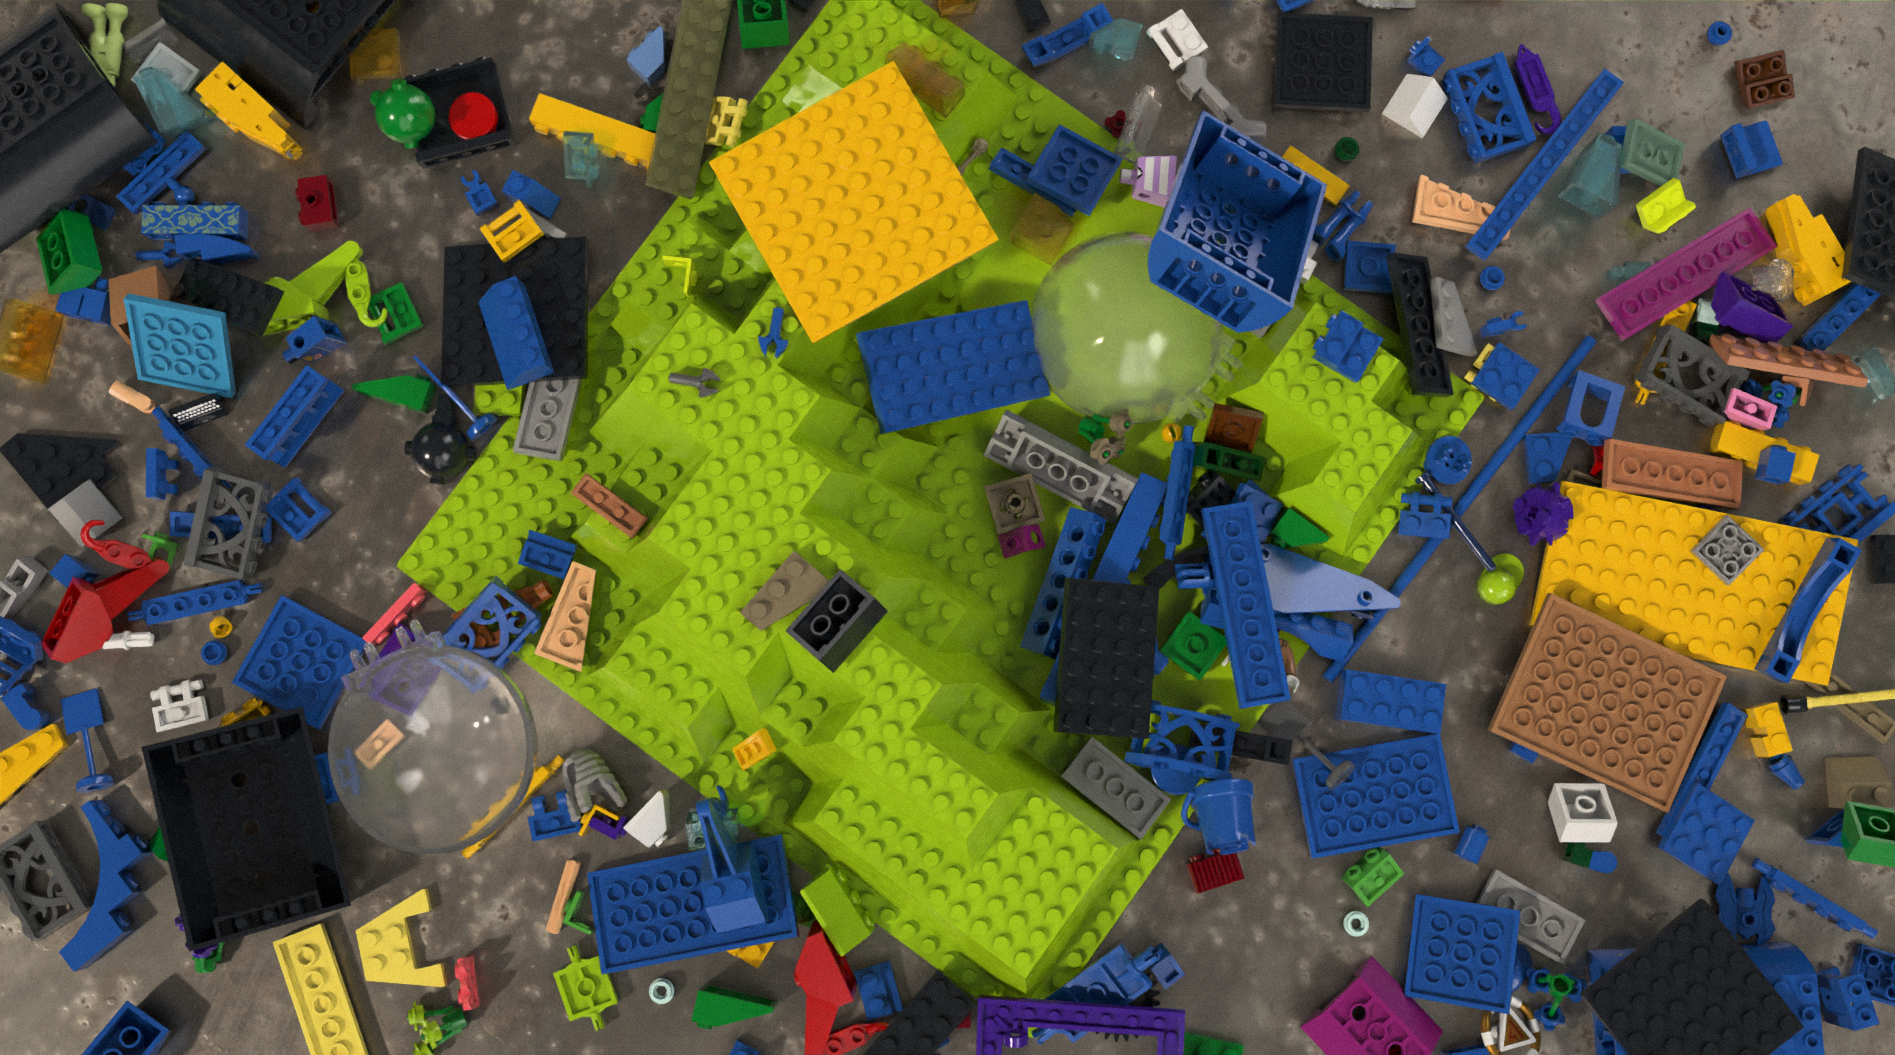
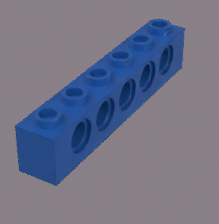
M1070 507L1021 641V648L1056 660L1060 648L1065 578L1087 579L1091 562L1096 555V548L1100 537L1105 530L1107 520L1096 513Z

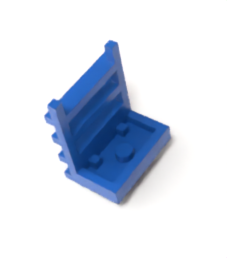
M1 616L0 656L21 668L17 671L0 661V672L10 677L7 681L0 678V697L6 691L9 692L12 689L11 686L16 681L19 682L26 671L30 672L37 661L43 659L39 635L33 631L28 632L19 627L15 621L7 620Z

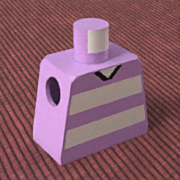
M1177 156L1139 157L1134 165V170L1121 168L1119 183L1132 185V198L1165 207L1176 177Z

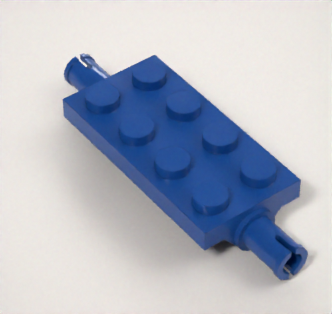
M1120 943L1044 999L1127 1005L1152 987L1153 983L1143 971L1156 961H1159L1160 956L1158 952L1153 954L1155 948L1150 945L1139 955L1132 957L1124 945ZM1036 1028L1032 1031V1036L1034 1039L1039 1036L1036 1042L1042 1045L1056 1033H1062L1074 1043L1090 1031Z

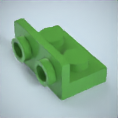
M1376 847L1368 850L1356 864L1351 866L1341 876V879L1350 886L1361 902L1369 907L1401 878L1404 872L1388 852L1381 847Z

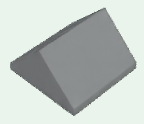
M90 479L48 509L81 547L85 545L81 540L80 532L87 522L96 519L105 522L104 525H96L90 529L89 534L91 538L95 539L123 518Z

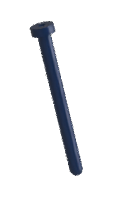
M1429 470L1414 480L1417 485L1421 483L1430 495L1435 496V493L1442 494L1429 478L1432 475ZM1442 506L1443 513L1452 514V525L1487 571L1492 572L1495 570V563L1454 509Z

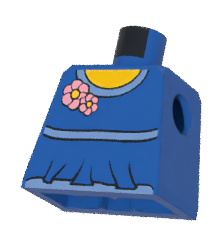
M313 316L287 336L286 340L290 348L282 354L289 364H293L299 359L315 362L347 344V341L335 322Z

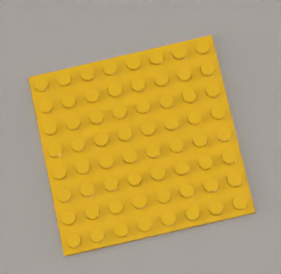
M894 61L709 162L812 344L999 241Z

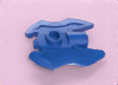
M1727 873L1721 885H1718L1716 888L1715 897L1719 904L1718 918L1736 940V933L1741 935V939H1750L1755 934V943L1761 946L1771 938L1776 930L1771 919V910L1775 903L1772 888L1767 878L1762 876L1759 879L1755 897L1754 889L1737 888L1735 894L1730 874Z

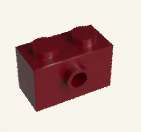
M327 175L297 179L298 187L295 188V194L301 206V211H298L300 224L310 232L340 228L334 182Z

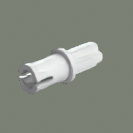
M125 630L123 633L112 634L110 640L105 642L102 648H124L125 650H130L132 647L152 646L155 637L150 632L132 633L129 630Z

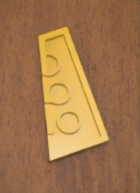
M51 724L0 752V805L3 802H7L14 795L15 791L23 784L28 783L39 769L44 768L68 746L57 724Z

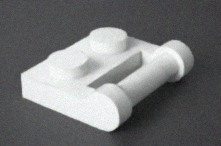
M1182 9L1159 24L1153 25L1146 32L1150 39L1153 38L1170 62L1169 66L1172 71H1176L1184 66L1190 57L1199 56L1208 50L1207 44ZM1166 31L1182 56L1178 57L1162 35V32Z

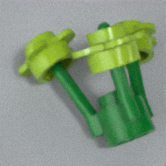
M414 1001L413 1007L408 1010L406 1017L409 1020V1025H414L415 1031H418V1026H423L420 1029L423 1041L413 1043L415 1047L413 1050L414 1055H436L433 1050L451 1036L462 1032L461 1028L467 1026L461 1008L454 1009L452 1005L444 1009L425 1012L424 1004L417 1005L416 1001ZM446 1014V1016L441 1017L443 1024L440 1026L435 1020L429 1023L426 1020V1017ZM446 1029L447 1033L442 1036L441 1031Z

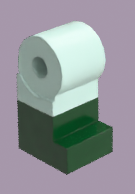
M1700 298L1696 303L1697 306L1691 319L1689 335L1711 347L1708 344L1711 335L1720 336V333H1718L1719 323L1714 318L1716 314L1711 307L1712 300Z

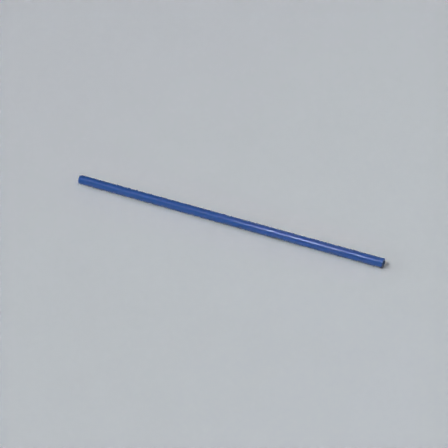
M1587 335L1453 506L1454 511L1460 518L1597 343L1593 337ZM1429 537L1388 592L1399 598L1444 539ZM1389 609L1372 611L1374 619L1366 618L1353 635L1354 642L1343 661L1334 660L1322 675L1327 681L1333 683Z

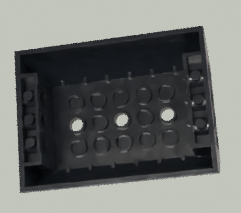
M303 707L141 747L189 952L351 906ZM236 773H244L247 776L246 784L242 787L234 786L232 783L233 776ZM250 821L256 822L259 826V831L254 836H247L244 833V826ZM262 870L268 871L271 875L270 882L264 886L257 884L255 880L257 873Z

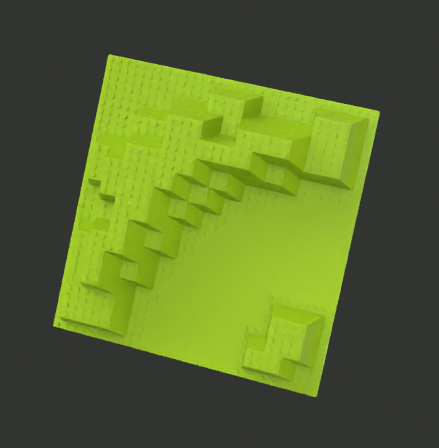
M829 0L746 108L748 113L746 119L742 121L740 128L742 133L740 139H737L735 147L727 146V137H725L723 146L715 148L699 169L694 197L690 200L679 196L588 314L587 379H582L563 461L559 462L514 453L513 448L521 416H510L398 561L397 567L456 612L467 607L495 576L504 581L503 583L512 591L533 586L542 579L546 580L552 588L554 596L536 609L542 613L540 620L542 625L533 635L529 633L524 638L526 642L517 653L514 651L511 653L705 797H717L720 799L716 787L717 785L722 786L728 798V814L760 838L783 835L787 858L810 875L815 876L833 864L838 869L841 868L847 876V884L851 890L854 889L861 899V906L865 912L868 911L872 915L876 924L935 968L943 970L954 982L977 999L979 995L1044 999L1082 971L1185 825L1182 821L1181 810L1187 793L1173 795L1159 789L1171 800L1142 839H1139L1060 777L1090 737L1096 739L1123 762H1125L1126 752H1130L1132 738L1053 732L1055 706L1039 700L1040 693L1055 660L1021 648L1020 644L1070 507L1081 510L1085 509L1035 483L1045 521L1036 524L1040 525L1046 546L1007 559L1003 557L984 487L1021 475L983 455L1005 411L1008 410L1090 453L1092 443L1086 437L1079 434L1078 427L1080 421L1087 415L1092 417L1094 413L1111 418L1113 413L1121 412L1123 408L1129 410L1128 415L1132 419V427L1123 436L1126 438L1124 444L1125 451L1119 458H1111L1107 463L1138 479L1142 472L1166 483L1170 473L1171 452L1174 443L1170 444L1162 439L1161 432L1165 425L1175 423L1181 428L1182 435L1179 440H1182L1184 425L1193 426L1192 442H1203L1214 403L1264 412L1263 421L1252 454L1266 458L1261 481H1252L1264 490L1269 497L1283 504L1274 525L1288 508H1291L1330 537L1323 544L1290 549L1284 547L1283 549L1360 576L1399 521L1400 510H1406L1411 504L1401 503L1402 493L1412 494V491L1419 492L1423 487L1421 483L1417 485L1414 480L1426 472L1423 463L1428 447L1438 437H1458L1484 400V395L1452 372H1450L1454 395L1449 397L1412 395L1401 337L1312 274L1305 285L1299 284L1293 309L1284 317L1272 323L1261 339L1249 331L1238 333L1166 290L1159 288L1150 280L1148 254L1164 207L1132 198V185L1119 183L1121 168L1134 170L1137 158L1143 157L1141 154L1118 138H1114L1111 133L921 0ZM894 61L956 167L960 166L967 158L968 153L971 151L970 146H973L976 139L983 138L987 141L988 149L981 157L977 156L975 160L973 159L965 168L962 178L999 241L812 344L709 162ZM1059 124L1123 158L1090 217L1076 210L1073 217L1065 214L990 171L989 166L1002 147L1030 164L1035 165ZM663 256L691 258L695 264L694 271L698 272L697 285L692 286L691 298H687L684 294L686 268L666 266L662 260ZM1027 300L1050 396L885 434L880 433L856 337L857 333ZM781 307L784 309L780 337L782 340H788L789 344L784 353L776 359L777 345L773 340L772 344L768 346L767 357H765L761 350L758 336L766 337L769 334L773 308ZM1341 310L1364 323L1363 327L1383 338V341L1357 383L1352 382L1312 358L1316 351L1312 348L1320 335L1324 337L1329 330L1325 327L1332 314L1338 315ZM703 368H707L721 380L719 382L710 379L702 382L706 388L718 389L719 392L709 397L700 398V391L697 387L670 383L669 374L673 372L699 376L703 374ZM1101 422L1105 429L1103 437L1109 440L1112 436H1116V432L1110 429L1109 423ZM1169 427L1172 437L1176 438L1173 428ZM1193 468L1190 490L1197 484L1198 478L1208 471ZM585 473L592 476L649 518L634 540L571 494ZM1219 474L1235 492L1240 483L1246 484L1250 480ZM1132 492L1115 523L1112 524L1106 521L1104 533L1100 537L1096 548V555L1088 571V580L1093 579ZM1024 497V498H1023V499H1024V503H1025V499H1026V498L1028 499V503H1029V502H1030V499H1029L1028 497ZM1000 504V505H999V509H1000L1001 511H1004V510L1006 509V508H1005V505H1004V509H1001V504ZM1160 506L1157 512L1161 516L1156 528L1151 527L1147 534L1151 539L1146 550L1141 549L1138 554V558L1141 561L1136 572L1131 571L1128 576V580L1131 581L1130 584L1142 585L1139 582L1154 568L1168 560L1164 559L1166 544L1159 540L1164 506ZM1019 513L1014 514V517H1015L1016 519H1020V518H1021V516L1018 517V518L1016 517V515L1019 514ZM1187 513L1182 543L1178 546L1176 545L1174 556L1208 545L1207 540L1200 535L1204 530ZM529 530L577 545L578 548L575 551L573 561L597 570L582 672L534 654L565 579L518 564L525 541L529 536ZM1031 531V539L1034 543H1037V536L1035 532ZM1268 535L1264 544L1275 545L1271 541L1272 537ZM793 551L829 581L841 569L875 597L888 611L834 673L786 632V629L810 603L798 608L763 631H760L740 613ZM1170 579L1159 590L1156 630L1158 650L1164 645L1187 611H1190L1200 619L1201 604L1205 598L1201 588L1178 589V585ZM510 602L507 603V606H508V607L511 606V605H513V604L510 603ZM486 611L483 614V617L485 619H488L495 616L496 614L494 612L492 615H490V612ZM512 611L511 613L513 616H517L521 611ZM1334 612L1312 613L1330 618ZM526 620L519 627L523 626ZM498 621L488 624L491 632H496L500 629ZM1210 626L1225 637L1224 629ZM1281 630L1278 637L1289 642V647L1293 651L1297 666L1310 646L1293 634ZM512 633L509 636V642L515 637L516 634ZM1227 644L1201 681H1198L1170 659H1168L1169 663L1159 675H1153L1152 700L1162 702V706L1175 707L1217 716V714L1231 716V721L1240 724L1239 729H1236L1237 731L1249 733L1269 705L1239 709L1231 663L1228 662L1225 666L1222 665V662L1228 656ZM1150 714L1149 732L1156 734L1158 731L1152 728L1151 721L1157 724L1161 719L1158 715ZM1168 715L1169 722L1179 718ZM1197 721L1199 724H1205V725L1208 724V723H1204V722ZM1186 724L1173 730L1164 738L1173 744L1188 747L1191 728ZM766 727L777 751L743 771L732 748L755 732ZM1150 738L1144 739L1141 753H1143L1146 745L1151 740ZM1158 743V745H1161L1163 747L1166 746L1163 743ZM1197 752V753H1196V755L1198 756V758H1199V760H1200V763L1202 762V758H1201V756H1199V755H1201V754L1206 755L1205 752ZM1214 752V753H1215V758H1216V766H1217V761H1218V755H1219V753ZM1125 762L1158 788L1151 778L1150 768ZM1200 778L1196 786L1211 781H1207ZM1189 805L1187 811L1188 819L1194 812L1191 805ZM1028 1027V1037L1033 1038L1032 1031L1036 1027Z

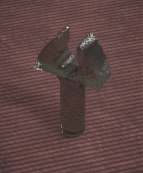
M647 82L642 84L636 90L634 97L637 99L646 95L648 99L638 102V107L646 109L648 104L664 93L665 86L651 89L648 87Z

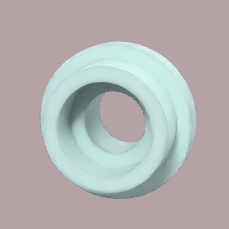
M1351 911L1344 917L1343 926L1348 934L1358 937L1367 932L1369 920L1364 913ZM1354 919H1358L1360 922L1357 928L1352 927L1351 923Z
M658 978L649 987L650 998L655 1003L665 1004L674 996V985L667 978ZM659 986L666 988L667 992L665 995L658 993Z

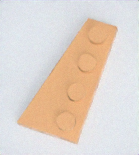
M572 561L534 654L582 672L597 570Z

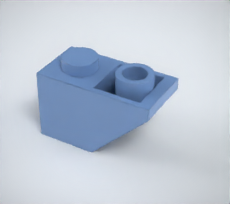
M660 26L656 30H651L646 35L645 41L639 47L633 48L626 59L629 67L650 87L667 71L666 35Z

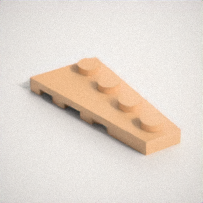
M1421 174L1418 178L1412 222L1475 234L1496 207L1486 202L1480 203L1471 199L1472 196L1465 193H1457L1448 189L1449 186L1428 180L1429 177ZM1510 230L1503 237V240H1507L1510 237Z

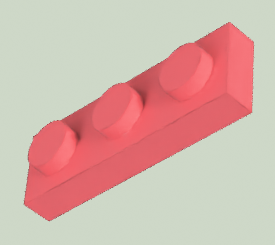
M413 583L362 638L369 645L377 646L378 644H383L390 637L391 634L389 632L398 623L402 624L407 619V613L424 601V595L428 591L420 584Z

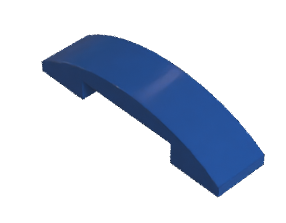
M1101 3L1082 13L1081 18L1045 37L1040 35L1021 45V48L1033 67L1040 66L1083 46L1109 29L1115 22L1104 4Z

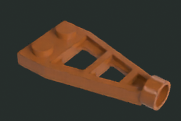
M544 579L533 586L514 591L535 609L554 596L552 588ZM502 595L497 596L504 609H506L509 601ZM467 607L451 615L453 620L455 621ZM483 610L482 613H481L482 616H483V614H484L486 611H488V610ZM511 612L507 614V618L513 616ZM523 612L517 615L520 619L514 621L517 627L526 620ZM473 621L469 623L475 632L473 647L483 648L499 644L500 629L496 632H491L488 625H481ZM462 634L467 645H469L470 637L467 634Z

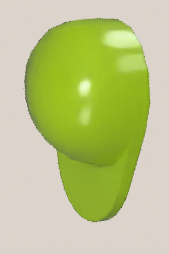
M1507 553L1494 556L1492 561L1495 563L1496 569L1490 572L1485 568L1478 580L1480 597L1492 605H1500L1510 601L1524 577V568L1521 561Z

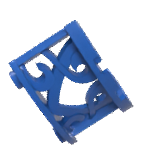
M1151 700V714L1158 715L1161 719L1157 724L1151 721L1152 728L1158 732L1156 734L1149 732L1151 740L1146 745L1143 753L1141 751L1144 739L1132 738L1130 752H1126L1125 762L1146 768L1182 771L1185 775L1207 781L1231 779L1232 773H1228L1235 732L1236 729H1239V723L1231 721L1232 717L1228 715L1217 714V716H1212L1200 712L1162 706V702ZM1168 715L1179 718L1169 722ZM1197 721L1204 722V723H1208V724H1207L1206 727L1203 729L1202 726H1201ZM1187 724L1196 733L1203 746L1192 748L1185 755L1183 761L1177 760L1178 754L1174 744L1164 737L1173 730ZM1215 727L1223 729L1220 747L1212 746L1211 742L1216 741L1220 737L1213 735L1212 729ZM1159 742L1165 744L1170 749L1168 755L1163 756L1160 754V749L1164 747L1158 745ZM1205 752L1206 755H1199L1202 758L1201 763L1194 761V753ZM1214 752H1219L1217 766Z

